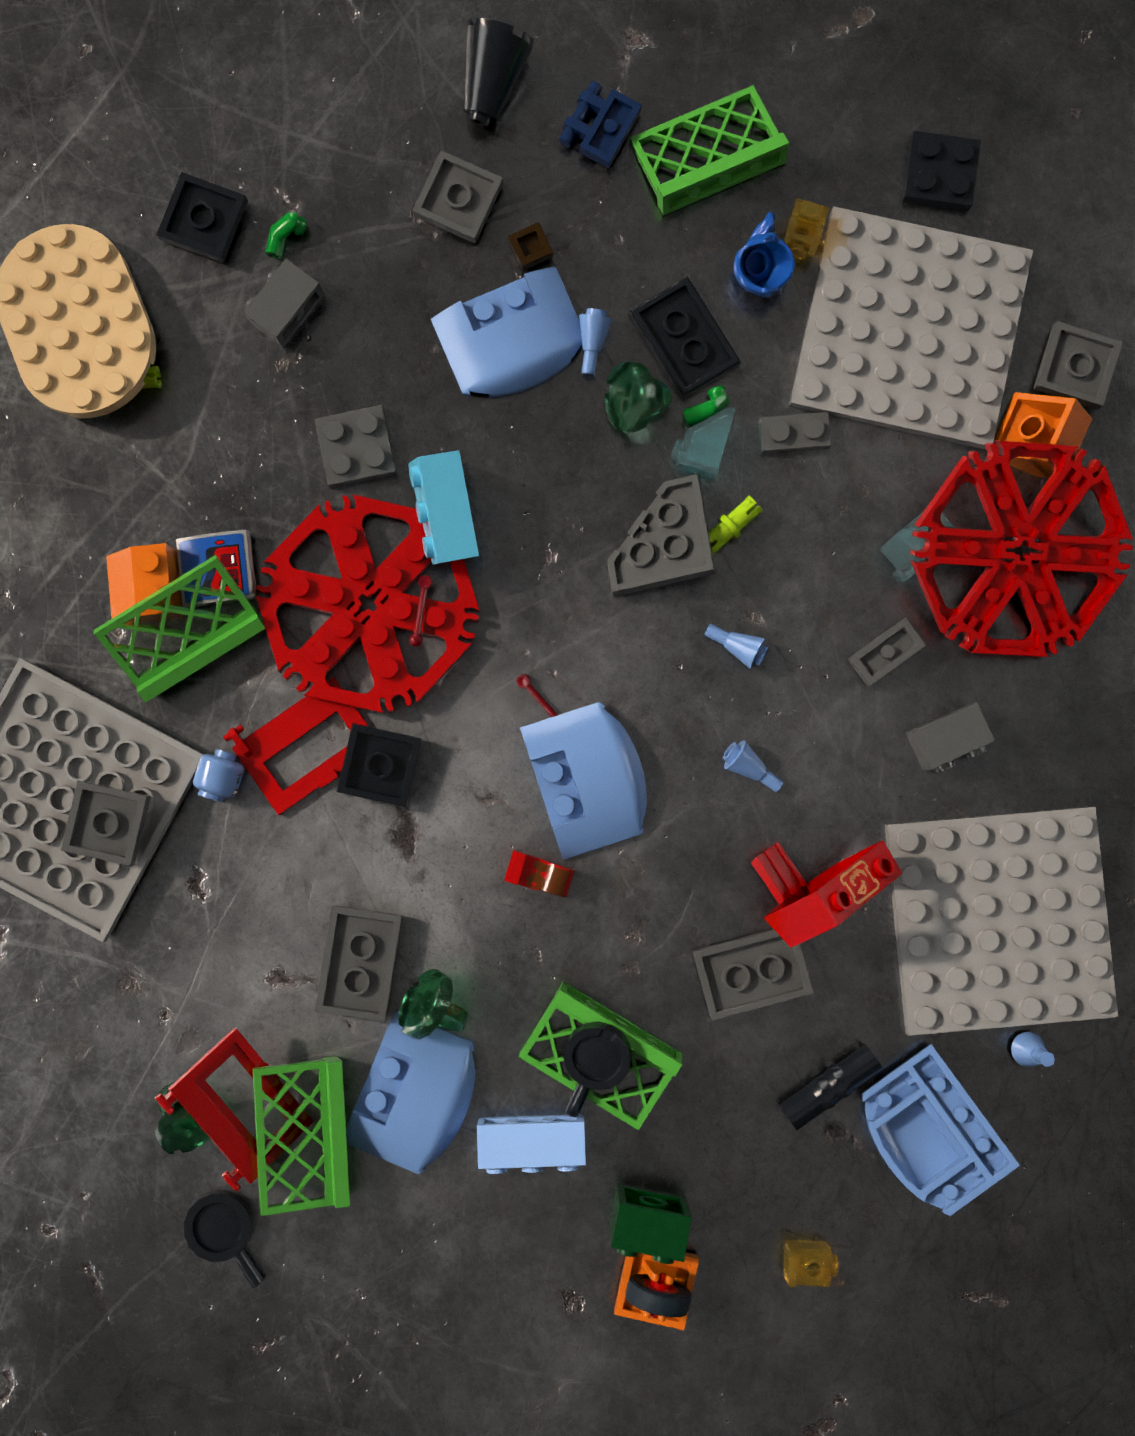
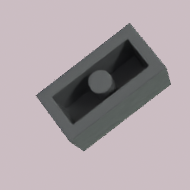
M285 259L280 266L276 265L270 271L267 283L261 291L251 295L246 303V310L243 313L254 327L283 348L322 299L324 293L319 282L288 259Z
M978 702L968 704L906 732L922 770L934 769L936 774L954 767L955 763L953 760L960 756L966 755L967 759H971L987 752L985 745L995 741Z

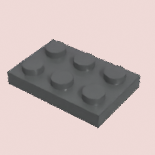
M338 905L332 906L315 1008L316 1012L381 1022L387 1020L403 915Z
M774 929L692 951L711 1021L814 994L801 945L798 944L790 948Z

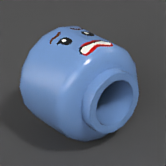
M216 749L214 755L204 754L201 756L193 779V785L199 789L198 795L224 803L226 798L236 796L244 773L243 765L235 761L236 754Z

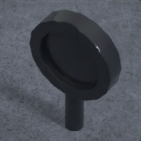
M599 1021L585 1023L576 1028L568 1038L563 1058L566 1070L573 1080L578 1083L565 1112L571 1117H578L590 1089H610L620 1084L628 1074L632 1060L631 1045L624 1033L613 1025Z
M227 1190L212 1191L201 1196L188 1210L184 1221V1237L189 1248L198 1257L210 1262H222L232 1258L252 1288L257 1287L265 1280L244 1250L253 1232V1215L249 1205L239 1195Z

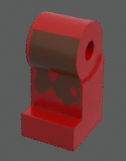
M514 849L504 881L537 891L542 890L557 896L567 897L575 870Z

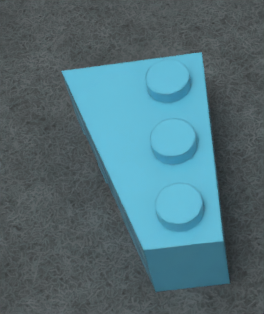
M460 451L420 456L408 463L409 476L417 499L416 513L418 521L423 524L426 536L422 538L426 558H431L433 565L479 556Z

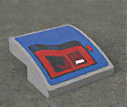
M250 530L225 531L176 539L180 576L217 555L247 599H256L257 592ZM216 568L202 575L200 586L214 589L220 588L222 577ZM226 584L225 591H231L229 586ZM181 590L183 607L189 608L192 592ZM198 593L195 608L216 604L218 596ZM224 597L222 601L223 604L239 602V600Z

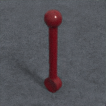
M427 575L421 576L418 580L421 591L414 633L409 638V643L414 647L420 646L423 642L420 634L427 592L433 585L432 579Z
M522 674L517 677L516 683L518 687L526 688L550 717L558 715L531 685V678L528 674Z

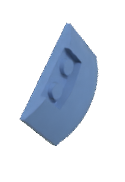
M556 267L525 273L524 277L464 303L459 301L431 318L433 327L461 392L466 396H471V391L489 394V397H498L535 387L565 369L582 345L580 321Z
M600 702L520 727L563 860L641 835L644 830L642 824L647 807V790L640 758L625 728L619 720L603 709L605 706Z
M396 1009L347 1123V1144L416 1174L423 1172L426 1169L425 1167L440 1157L453 1141L468 1111L476 1077L472 1051H475L474 1042Z
M929 1044L862 1092V1102L865 1101L868 1129L887 1166L915 1196L923 1202L943 1209L941 1212L944 1214L953 1215L1020 1166L932 1044Z

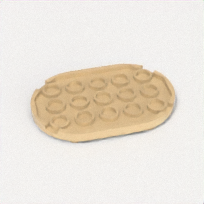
M60 224L40 229L20 240L10 251L0 267V323L20 376L27 389L49 409L67 414L73 418L103 416L127 404L145 385L143 380L150 364L154 365L156 339L129 266L120 251L103 234L89 227L75 224Z

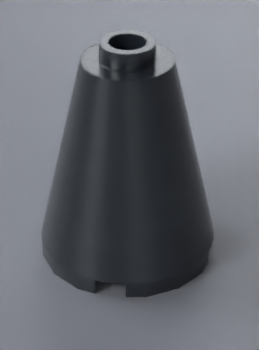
M476 18L475 24L471 19L468 20L465 52L464 112L470 115L469 120L483 126H489L490 121H497L532 51L534 39L528 33L523 31L521 38L513 34L514 26L487 18Z

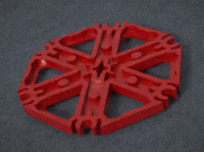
M994 440L997 446L990 442L985 444L987 457L983 461L980 459L977 451H970L968 456H962L914 526H927L928 530L913 531L912 536L923 538L925 545L921 550H910V554L918 558H925V560L917 562L910 560L940 632L952 641L958 633L963 632L964 638L958 645L959 647L971 653L1049 657L1045 649L1051 654H1057L1058 651L1055 643L1058 638L1061 637L1063 643L1070 647L1074 645V640L1080 641L1124 581L1128 574L1122 572L1114 573L1115 569H1129L1130 564L1119 562L1118 555L1123 550H1132L1133 546L1119 542V540H1133L1106 467L1100 465L1101 461L1098 459H1091L1085 467L1082 466V459L1087 453L1085 449H1077L1079 446ZM1015 457L1047 458L1052 461L1054 471L1027 509L1009 463ZM970 482L975 486L992 530L945 527L942 524L941 513L962 484ZM1087 491H1092L1096 496L1106 523L1103 533L1098 536L1057 534ZM1005 537H1012V540H1005ZM1023 542L1024 546L1037 550V552L1024 553L1020 559L1019 554L1006 550V548L1020 547ZM939 564L987 566L959 606L948 608L945 605L934 579V570ZM1051 570L1092 572L1096 574L1097 585L1075 614H1068ZM1017 591L1031 624V633L1022 640L991 638L987 631Z
M352 494L356 504L355 509H352L350 499L345 495L342 496L345 506L341 511H334L330 501H325V510L328 516L324 517L319 504L264 561L265 565H273L278 568L276 571L270 567L261 568L260 572L263 575L272 577V583L267 587L257 585L256 589L261 594L271 595V597H259L256 595V599L278 671L282 673L285 667L292 664L291 667L285 670L283 677L288 681L294 674H301L302 682L296 688L300 693L306 691L310 683H313L311 689L304 696L382 714L385 713L382 710L381 700L385 699L386 708L392 713L395 712L392 704L394 698L401 696L405 699L407 707H412V699L408 693L412 690L418 704L469 650L472 643H464L459 638L462 637L469 641L475 639V634L465 631L463 626L468 621L478 623L479 616L475 613H465V611L474 610L480 613L464 559L450 561L459 596L451 603L426 598L421 628L422 635L444 639L447 645L446 651L424 675L420 677L411 676L407 671L394 628L414 633L419 596L405 594V592L432 564L431 558H426L423 549L422 538L426 537L423 524L418 521L416 508ZM370 514H376L407 522L410 526L408 536L376 568L362 525L364 518ZM323 530L329 535L342 579L295 569L290 564V557L314 531ZM373 582L374 584L368 590H366V588ZM365 596L370 599L376 596L374 601L377 607L376 610L372 612L370 609L361 612L360 609L363 606L360 601L361 598ZM352 603H355L349 610H347V608ZM288 604L333 614L300 649L292 650L286 646L277 618V610L281 605ZM361 639L374 681L371 691L362 694L329 686L326 682V675Z

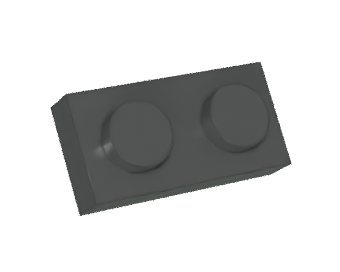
M828 412L760 417L758 420L761 454L820 450L831 447Z
M905 617L847 660L866 686L869 687L925 647L926 644Z

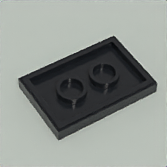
M688 276L629 311L630 318L681 400H684L741 364L740 359Z

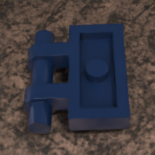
M591 81L588 89L583 90L577 99L578 106L572 117H567L562 126L564 131L559 138V142L563 146L570 148L575 138H581L583 141L579 147V153L609 169L637 120L642 104L614 89L610 91L607 99L604 100L599 97L603 87L599 83ZM595 112L598 115L592 125L589 126L584 123L588 114Z

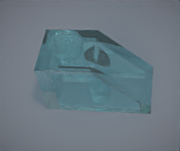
M728 407L687 429L683 440L676 439L671 459L677 460L674 471L687 475L698 474L699 478L714 482L736 408Z

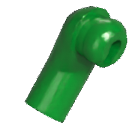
M287 212L270 228L265 254L271 258L281 259L286 237L292 232L295 235L304 233L307 225L306 219L298 216L297 212Z
M722 385L713 387L708 391L709 401L684 409L683 412L687 424L690 426L711 419L725 409L730 402V396L726 394V388Z

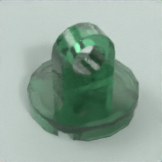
M621 362L613 368L607 378L606 384H610L609 393H605L604 397L606 413L612 425L616 429H622L623 432H639L646 428L652 416L661 414L671 404L672 396L669 388L662 381L653 378L648 368L640 362Z
M430 969L421 974L417 979L420 983L416 988L410 987L400 1005L398 1021L399 1025L403 1027L401 1029L402 1033L412 1039L421 1040L429 1036L438 1026L451 1031L464 1030L468 1013L451 1002L453 994L452 979L438 969Z
M174 1083L166 1085L160 1090L159 1094L161 1093L165 1096L170 1092L168 1088ZM156 1100L162 1117L157 1124L155 1136L156 1141L168 1154H175L174 1151L181 1150L182 1153L190 1152L210 1139L178 1101L172 1105L175 1111L169 1115Z

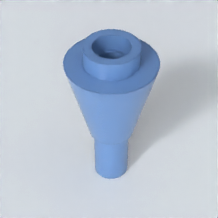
M588 308L586 314L579 315L582 348L584 351L581 373L595 375L597 356L601 351L613 319L607 317V311Z
M710 624L705 632L706 637L724 645V648L750 670L754 664L761 666L769 650V647L764 645L766 638L736 632L730 633L713 624Z
M745 740L739 744L736 742L732 743L723 755V760H725L724 769L755 781L759 780L774 792H777L782 787L783 781L767 770L765 764Z
M1023 1032L1017 1035L1012 1042L1011 1053L1018 1064L1025 1067H1033L1040 1064L1049 1067L1054 1064V1055L1048 1052L1044 1040L1038 1034Z

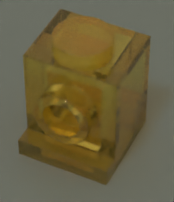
M799 198L796 199L783 239L790 247L794 258L806 259L807 255L814 257L820 243L829 207ZM799 232H803V233H805L807 236L801 235V234H798V233H799Z
M785 1240L784 1279L788 1287H796V1285L830 1287L831 1277L838 1276V1257L836 1254H832V1250L827 1242ZM811 1263L819 1264L818 1270H807Z

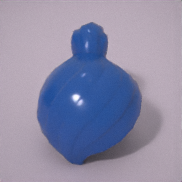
M768 212L764 220L757 225L744 247L738 250L734 261V274L737 282L746 291L766 298L772 297L784 287L791 278L795 268V259L790 247L783 239L778 237L777 233H774L775 214L773 212Z

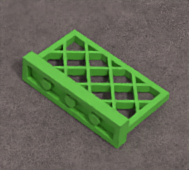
M754 85L630 137V145L657 196V205L663 216L785 164L789 147L785 134L778 132ZM749 99L754 107L751 116L734 111L737 104ZM716 115L725 119L721 129H716L703 125L705 118ZM730 120L747 125L743 137L726 132ZM752 127L767 131L770 138L758 142L748 137ZM681 128L694 131L689 143L672 138L674 132ZM699 133L716 138L712 150L695 145ZM722 140L739 145L737 152L730 155L717 152ZM650 141L663 144L658 156L644 152L641 145ZM668 146L685 151L681 163L664 158ZM691 153L708 158L706 165L700 168H694L686 164ZM660 166L677 171L674 179L660 184L656 175Z
M214 555L94 629V635L137 687V693L146 703L265 629V625L258 610L249 602L217 555ZM216 568L222 577L220 588L214 589L200 586L202 575ZM226 584L229 586L231 591H225ZM178 590L192 592L189 608L169 605L171 594ZM198 593L218 596L214 612L195 609ZM223 597L239 600L244 609L234 615L220 613ZM165 599L164 604L158 603L161 600ZM147 609L162 611L159 627L139 624L140 614ZM167 612L187 615L184 631L164 628ZM193 616L212 619L210 630L204 634L190 632ZM134 618V622H127ZM116 628L132 630L129 645L113 643L106 634ZM137 631L157 634L155 648L135 647ZM162 636L182 638L181 648L174 652L161 651ZM121 652L127 653L126 659ZM132 654L151 656V666L137 674L130 665Z
M563 981L518 1057L574 1091L578 1082L564 1073L561 1063L564 1061V1054L559 1055L555 1038L571 1035L576 1028L580 1027L577 1026L576 1020L582 1024L599 1021L613 1025L622 1031L630 1042L632 1064H630L629 1072H635L639 1088L619 1092L618 1085L613 1087L614 1093L602 1096L593 1089H590L586 1099L639 1130L671 1078L676 1076L683 1063V1053ZM556 1008L570 1017L572 1028L553 1032L550 1017ZM546 1026L548 1033L541 1034L542 1030ZM550 1039L554 1056L541 1059L532 1054L530 1050L535 1042ZM636 1057L639 1058V1059H641V1060L644 1061V1062H639V1063H637ZM556 1063L557 1068L550 1064ZM654 1067L664 1073L657 1084L643 1087L640 1069ZM652 1092V1094L647 1100L645 1093ZM641 1095L643 1108L637 1117L624 1110L622 1098ZM616 1100V1101H617V1105L614 1104V1103L611 1102V1101Z
M337 1056L323 1057L322 1060L253 1068L260 1215L266 1216L333 1205L335 1208L349 1207L350 1194L342 1060ZM318 1069V1084L309 1094L294 1083L303 1071ZM295 1072L290 1079L283 1073ZM277 1074L286 1083L272 1099L262 1091L261 1076ZM291 1086L305 1097L292 1115L277 1103ZM318 1092L319 1103L313 1099ZM263 1098L269 1102V1104L264 1108V1110ZM310 1102L320 1110V1119L311 1130L296 1119ZM273 1107L288 1118L275 1135L264 1127V1118ZM292 1123H295L307 1133L294 1151L279 1140ZM320 1128L321 1139L315 1135ZM264 1134L271 1138V1140L267 1143L266 1146ZM312 1138L322 1146V1155L313 1166L299 1156V1153ZM275 1143L290 1154L277 1171L266 1164L265 1156ZM294 1159L309 1170L296 1187L281 1176ZM322 1164H323V1175L320 1174V1173L317 1171V1170L321 1167ZM266 1170L273 1175L268 1182ZM313 1175L324 1182V1197L309 1199L300 1191ZM277 1180L292 1191L283 1203L268 1205L267 1192ZM296 1196H298V1197H300V1198L302 1199V1200H299V1201H293V1199H294Z

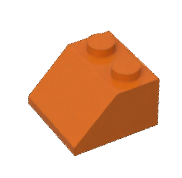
M1015 392L994 440L1079 446L1077 448L1079 449L1092 418L1075 398ZM1015 457L1009 463V465L1036 477L1050 478L1054 471L1052 461L1047 458Z
M166 543L132 546L106 556L112 618L179 578L177 550ZM180 590L171 594L169 605L182 607ZM165 599L161 600L158 603L164 604ZM145 610L140 614L139 623L159 621L162 611ZM167 612L166 620L183 618V614ZM134 618L127 622H134Z

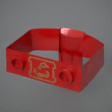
M883 840L836 863L808 883L801 876L779 842L751 861V864L779 903L777 907L763 918L790 948L838 926L903 874Z

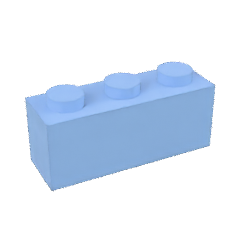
M579 1114L578 1117L543 1115L479 1118L477 1123L478 1169H486V1172L489 1174L506 1173L508 1168H522V1171L526 1173L541 1172L543 1167L557 1166L559 1171L578 1170L579 1166L586 1165L584 1114Z

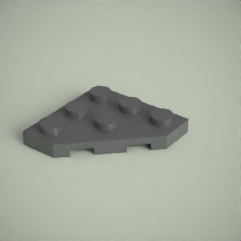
M698 474L663 482L656 492L657 497L646 511H642L627 532L629 535L623 544L610 555L607 564L611 591L615 597L716 574L701 482Z

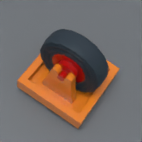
M686 1252L684 1262L674 1260L673 1264L657 1262L652 1258L653 1256L638 1253L637 1257L625 1256L614 1306V1315L684 1330L699 1256Z

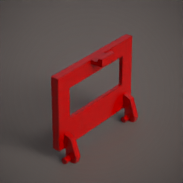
M335 677L328 681L326 679L329 686L343 689ZM305 696L244 740L239 734L244 731L241 724L227 731L223 738L226 742L231 739L235 742L236 745L232 747L233 751L276 813L281 815L318 788H324L339 777L338 774L342 771L347 746L285 790H282L264 762L336 712H338L350 731L353 723L369 726L357 708Z
M233 1028L168 1088L169 1093L165 1096L160 1093L155 1099L169 1115L175 1111L171 1104L178 1100L235 1167L230 1173L225 1171L222 1177L235 1191H238L241 1188L238 1181L242 1177L250 1184L258 1177L256 1139L206 1082V1079L231 1055L236 1058L252 1079L253 1068L269 1065L262 1060L238 1029ZM277 1074L261 1076L262 1091L273 1099L284 1085L279 1080ZM288 1090L277 1102L291 1115L300 1105ZM305 1110L296 1118L307 1128L314 1122ZM292 1123L279 1140L289 1147L304 1131L295 1123ZM268 1138L265 1141V1146L271 1140V1138ZM277 1143L265 1155L267 1165L274 1162L285 1151Z

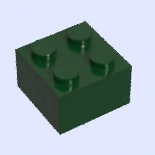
M617 1184L609 1224L611 1248H616L619 1254L629 1257H637L638 1253L651 1255L655 1261L664 1264H673L674 1260L684 1262L692 1221L686 1198Z

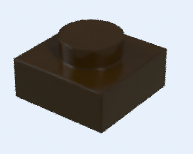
M539 222L508 235L509 244L522 271L553 258V251Z

